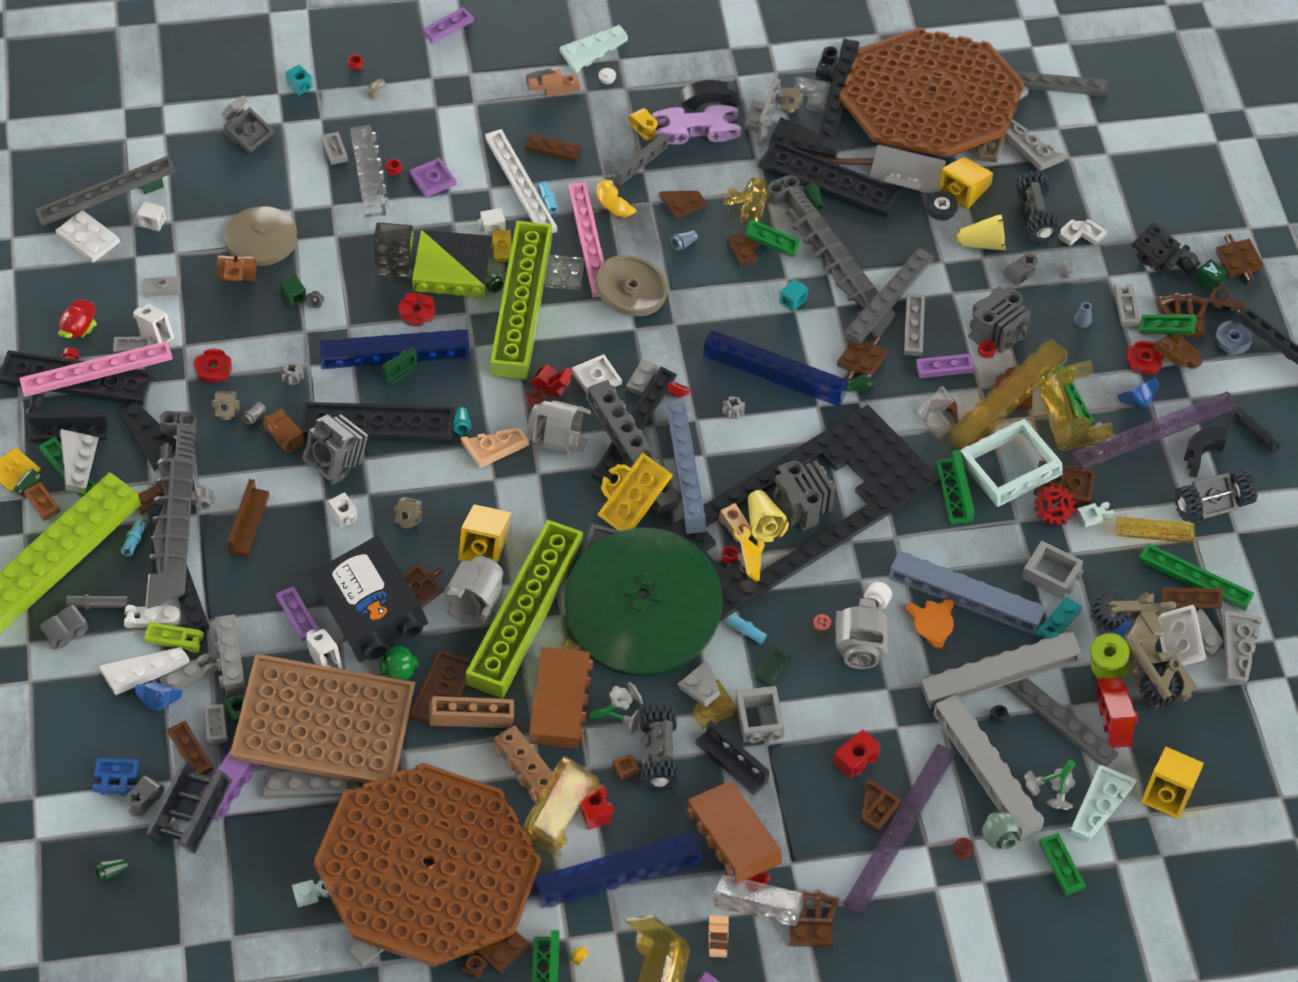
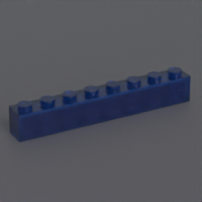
M468 329L319 341L321 369L384 365L387 361L393 360L401 352L407 351L411 347L417 352V362L470 358Z
M711 330L704 342L703 357L840 407L847 394V379Z
M692 831L534 877V887L541 907L552 908L562 902H573L586 895L594 896L600 891L614 890L624 884H635L641 879H651L665 872L672 873L679 870V868L696 866L702 862V850L695 832Z

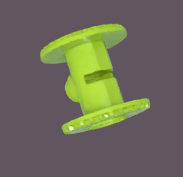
M1114 633L1098 636L1090 646L1091 668L1097 678L1121 677L1122 679L1128 675L1129 670L1125 664L1130 656V648L1127 641Z

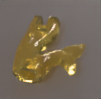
M758 177L751 178L741 193L730 186L728 190L729 196L724 199L723 205L747 201L740 212L741 222L746 223L748 214H753V220L759 222L766 203L767 182Z

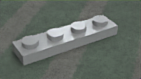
M907 293L904 355L922 357L925 295Z

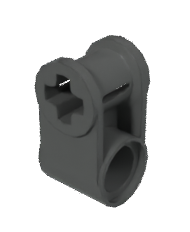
M1025 254L1015 262L1010 263L1004 269L1003 274L1015 286H1019L1035 274V266L1038 259L1033 254Z
M143 776L126 796L129 813L135 817L144 815L153 803L162 796L164 786L149 776Z

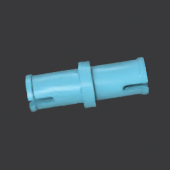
M541 182L537 186L541 199L549 214H555L558 211L555 196L550 191L548 183Z
M136 519L131 531L126 535V541L120 550L122 554L128 550L125 556H132L136 545L142 540L141 535L147 526L145 521L140 525L142 519Z
M734 613L727 622L728 625L740 631L741 635L744 637L748 636L760 645L767 636L766 633L754 627L752 622H746Z

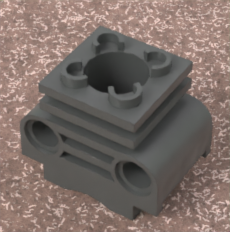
M1011 285L1005 290L998 286L988 297L976 302L972 310L974 318L970 321L969 325L972 332L968 334V337L978 345L985 341L994 342L995 349L999 347V353L1004 352L1006 349L1009 350L1015 342L1024 339L1027 335L1031 311L1027 310L1025 312L1026 307L1021 306L1022 295Z
M342 414L338 418L325 415L317 419L315 427L309 430L308 442L302 459L308 466L311 465L319 470L333 485L344 479L351 467L354 468L356 464H361L368 435Z
M817 460L813 461V467L810 463L806 464V469L798 461H791L778 466L781 474L775 478L777 486L773 498L777 505L785 512L788 523L791 527L798 524L802 531L816 526L819 523L820 513L821 515L825 514V509L828 512L832 511L834 491L836 490L833 481L828 479L824 467L820 466Z

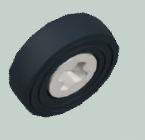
M935 192L929 196L926 202L928 215L936 220H949L955 216L958 209L956 198L947 192Z

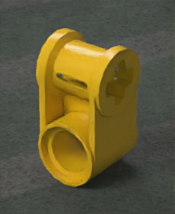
M643 108L628 116L631 127L643 139L648 141L655 139L657 120L652 117L647 109Z

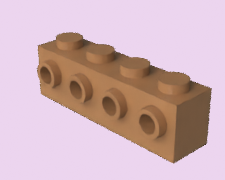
M432 696L430 704V726L511 728L514 719V699Z
M515 725L495 737L494 750L496 754L504 758L507 768L511 772H515L518 782L522 787L525 786L529 790L528 793L534 802L537 801L540 806H543L562 794V784Z

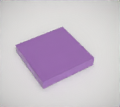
M440 158L409 170V176L425 198L457 185L456 179Z

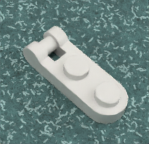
M127 605L125 607L126 618L124 619V626L127 628H147L149 622L175 626L181 620L180 610L175 606H155L149 609L134 605Z

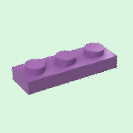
M462 7L422 29V33L433 44L473 22V16Z
M971 354L916 359L919 378L974 373L975 369Z
M294 586L276 594L277 601L301 642L306 641V634L310 630L315 629L319 631Z

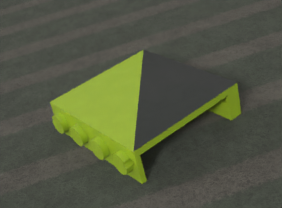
M421 230L412 278L413 291L485 297L490 254L493 253V236Z

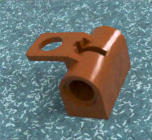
M218 255L217 273L219 280L255 281L257 269L255 256Z
M282 409L264 417L263 427L285 452H291L304 444L303 432Z

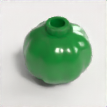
M403 646L389 648L384 653L383 659H380L381 674H389L387 676L389 678L407 681L412 677L414 669L418 668L417 657L412 656L411 652Z

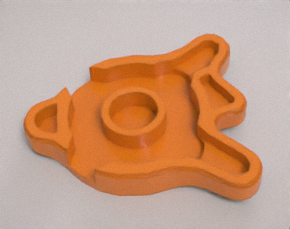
M950 599L944 600L940 604L927 601L923 609L914 603H908L905 606V612L913 618L917 635L926 638L927 642L935 649H941L944 646V642L952 633L954 627L951 616L954 602Z

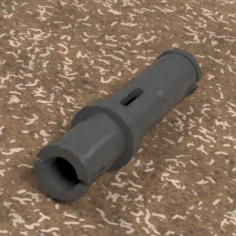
M67 595L66 606L74 605L76 608H85V610L90 608H125L128 605V596Z

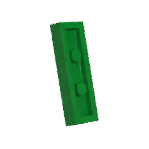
M753 219L749 221L744 236L791 257L796 255L800 239Z
M1142 315L1139 332L1140 334L1194 335L1197 318L1195 315Z
M1059 833L1041 838L1039 845L1065 896L1084 890L1086 885Z

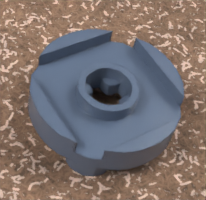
M1227 321L1218 327L1215 342L1228 355L1235 356L1246 352L1250 348L1253 334L1251 329L1242 325L1241 322L1236 324L1233 321Z

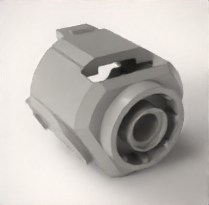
M544 401L540 405L535 404L528 421V435L533 437V442L537 447L565 454H571L573 450L583 451L587 443V438L580 436L583 413L590 415L591 411L582 406L579 407L558 401Z
M477 556L472 561H462L444 591V596L450 604L447 613L457 621L461 620L463 615L485 623L502 595L503 570L493 560L482 556Z
M861 598L859 606L837 611L836 646L842 654L844 662L849 667L855 669L872 668L878 664L880 657L888 653V618L885 613L876 609L875 600Z

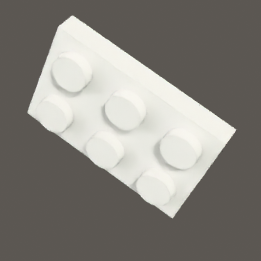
M83 210L55 230L57 236L93 263L120 243L118 236Z
M1194 605L1168 611L1158 617L1163 629V635L1160 637L1163 653L1176 652L1175 654L1183 666L1206 660Z

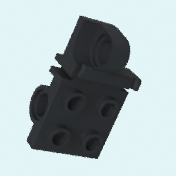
M1154 221L1131 245L1138 251L1136 254L1138 260L1144 265L1154 264L1156 271L1161 269L1160 275L1166 274L1175 264L1190 275L1201 263L1197 255L1190 252V247L1187 244L1180 249L1179 246L1181 244Z

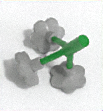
M629 682L627 683L629 693L625 688L613 687L612 692L609 694L612 700L611 704L605 708L591 711L590 717L593 720L608 715L620 719L623 723L629 725V734L633 735L639 725L640 711L636 710L632 717L627 715L621 716L611 712L616 707H621L624 710L628 709L633 699L640 705L643 704L642 697L637 688Z
M1068 760L1063 769L1058 768L1054 774L1046 777H1036L1032 771H1028L1025 774L1028 790L1031 791L1033 796H1037L1040 793L1039 785L1049 780L1052 783V789L1057 792V798L1047 800L1046 804L1056 809L1069 810L1073 805L1065 801V793H1068L1069 789L1075 785L1071 772L1075 762Z

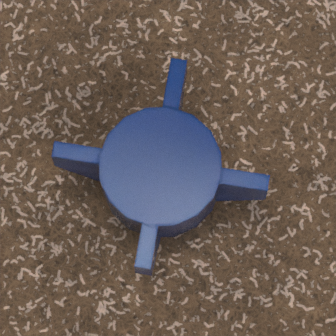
M1156 378L1143 383L1140 382L1127 391L1118 394L1117 397L1121 403L1141 408L1152 402L1159 383Z
M152 680V683H147L146 685L136 684L135 693L152 710H162L180 699L183 692L182 689L171 688L158 683L156 680Z

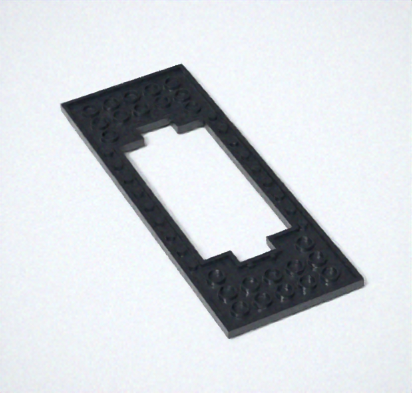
M866 405L703 505L705 524L708 527L719 519L722 509L736 503L737 507H740L748 502V496L752 492L757 490L766 491L776 485L775 478L781 474L778 466L791 461H798L805 467L806 464L822 457L835 471L848 464L864 481L855 487V492L867 505L760 571L759 581L756 582L749 578L746 573H742L736 562L723 570L706 552L716 546L715 539L707 531L686 534L684 517L663 530L689 540L707 556L714 566L722 589L721 622L940 483L941 478L869 405Z

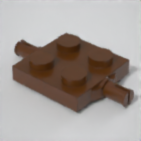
M1231 234L1225 235L1224 239L1227 244L1216 247L1215 252L1224 270L1227 271L1226 274L1229 278L1244 276L1247 284H1250V282L1252 284L1255 280L1251 274L1263 269V263L1250 238L1235 242Z
M875 335L870 342L863 340L860 345L852 341L837 360V366L847 371V374L843 377L845 382L850 381L855 375L861 376L866 373V375L871 374L872 376L887 356V350L877 346L881 341L879 336Z
M417 563L403 574L422 608L443 593L442 588L435 580L436 577L444 572L440 565L429 572Z

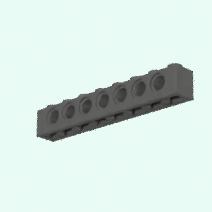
M608 380L589 386L586 399L626 465L632 468L643 452L662 466L660 460L654 456L652 447L646 443L642 431L638 430L635 425L633 416L627 412L624 401L619 399L616 388ZM671 479L662 490L664 493L661 492L651 505L657 516L678 508L681 497L679 491L671 484Z

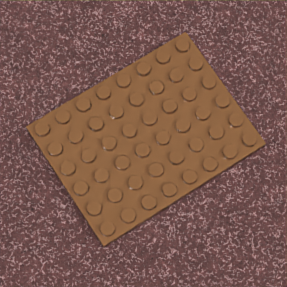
M255 654L230 759L361 783L388 778L389 775L396 773L398 769L415 682Z

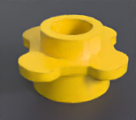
M586 944L583 948L578 946L570 955L573 958L570 964L574 961L579 965L589 954L585 949L587 947Z

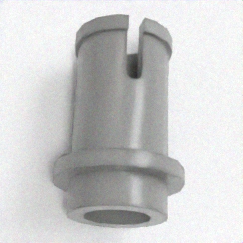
M257 402L249 411L243 413V421L248 425L254 424L256 419L266 411L265 406Z

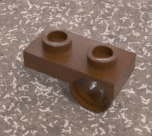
M1223 286L1215 287L1212 294H1210L1209 302L1214 307L1222 308L1227 306L1230 307V311L1238 313L1246 309L1247 303L1228 298V290ZM1218 290H1223L1226 293L1225 297L1221 300L1215 297V293Z

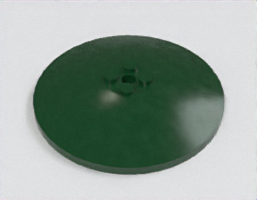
M627 529L599 540L578 559L568 577L565 588V615L568 627L576 643L583 651L590 652V658L598 664L626 675H660L688 664L708 646L717 631L721 619L722 589L717 572L710 560L689 540L661 529ZM646 591L649 595L647 598L641 599L638 597V593Z

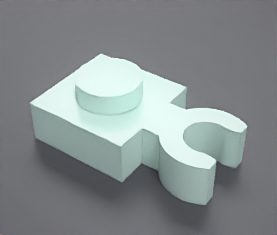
M1109 502L1102 503L1100 507H1097L1094 503L1078 508L1077 514L1084 527L1102 523L1103 518H1111L1114 511L1105 510L1109 508Z
M313 880L292 885L297 907L318 902L317 896H330L327 890L322 889L325 886L322 880L314 885Z

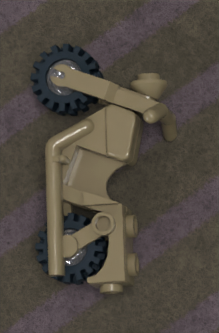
M1105 592L1091 604L1092 607L1090 608V612H1093L1090 616L1091 618L1095 617L1093 622L1095 624L1098 622L1099 628L1104 626V630L1107 631L1110 628V631H1113L1115 628L1118 629L1126 620L1133 619L1123 635L1130 648V656L1125 665L1141 688L1140 693L1145 694L1143 696L1144 700L1147 698L1148 703L1155 709L1168 704L1170 701L1173 704L1179 700L1185 702L1191 698V693L1197 686L1175 654L1176 652L1156 653L1155 650L1157 640L1163 635V629L1158 617L1166 610L1175 609L1176 603L1173 601L1154 603V594H1148V592L1137 598L1139 602L1122 601L1124 599L1122 596L1118 598V594L1112 595V592ZM1140 670H1145L1146 674L1143 675Z

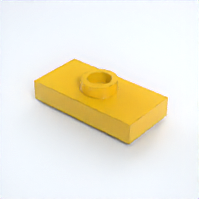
M510 230L493 231L494 262H509L512 248Z

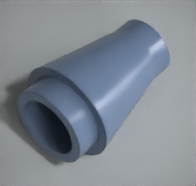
M692 230L690 232L674 234L670 242L674 250L682 251L696 241L698 236Z
M1083 302L1074 316L1075 324L1078 327L1085 328L1092 323V305L1089 302Z

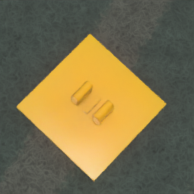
M15 447L0 458V483L8 491L13 492V487L17 485L27 470L30 471L33 468L39 472L41 469Z

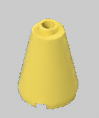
M996 215L961 228L960 233H957L958 244L961 243L962 247L1006 250V245L1002 246V244H1005L1003 221H999L1002 219V215Z
M757 490L752 492L748 496L752 535L756 540L760 537L764 542L774 541L773 538L777 536L782 537L789 526L786 515L764 491Z

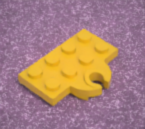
M643 452L632 468L617 464V466L608 471L613 475H618V481L615 484H611L610 479L603 478L601 489L608 498V501L597 515L619 531L634 529L673 474Z

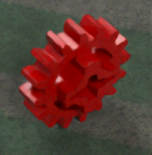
M1051 485L1050 490L1044 487L1043 493L1038 492V498L1034 500V503L1037 504L1034 507V511H1039L1036 517L1042 516V523L1048 521L1049 526L1055 523L1056 527H1059L1060 522L1065 525L1067 519H1072L1073 515L1071 513L1076 511L1073 507L1076 501H1071L1074 495H1068L1067 488L1062 491L1061 485L1057 489ZM1059 501L1058 506L1051 510L1052 505ZM1042 503L1046 507V512L1043 509Z

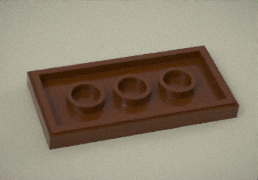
M439 650L409 713V718L430 725L432 696L462 697L467 687L466 671L472 660ZM435 726V727H438V728L447 730L449 726Z

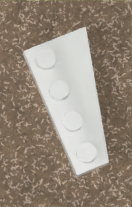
M182 647L100 665L99 668L112 691L117 695L136 687V684H144L171 673L190 663Z

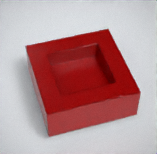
M674 381L669 383L667 390L672 392V396L682 398L689 395L691 388Z

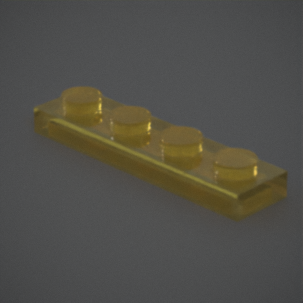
M1117 516L1116 536L1193 543L1195 539L1194 523Z

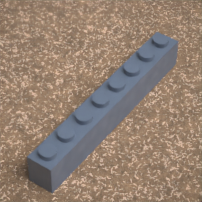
M685 402L666 404L667 422L686 534L706 532L705 513Z
M899 551L890 568V580L942 600L950 599L957 606L1032 635H1036L1035 633L1044 616L1046 607L1037 602L1026 600L1019 595H1013L1001 588L990 586L983 581L969 578L965 574H959L946 567L933 564L928 560L917 558L910 553Z

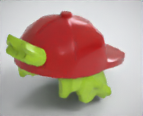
M84 299L74 301L69 308L64 310L60 317V331L57 332L58 335L63 338L72 339L80 336L84 338L86 334H90L93 327L97 325L93 319L96 312L95 305Z

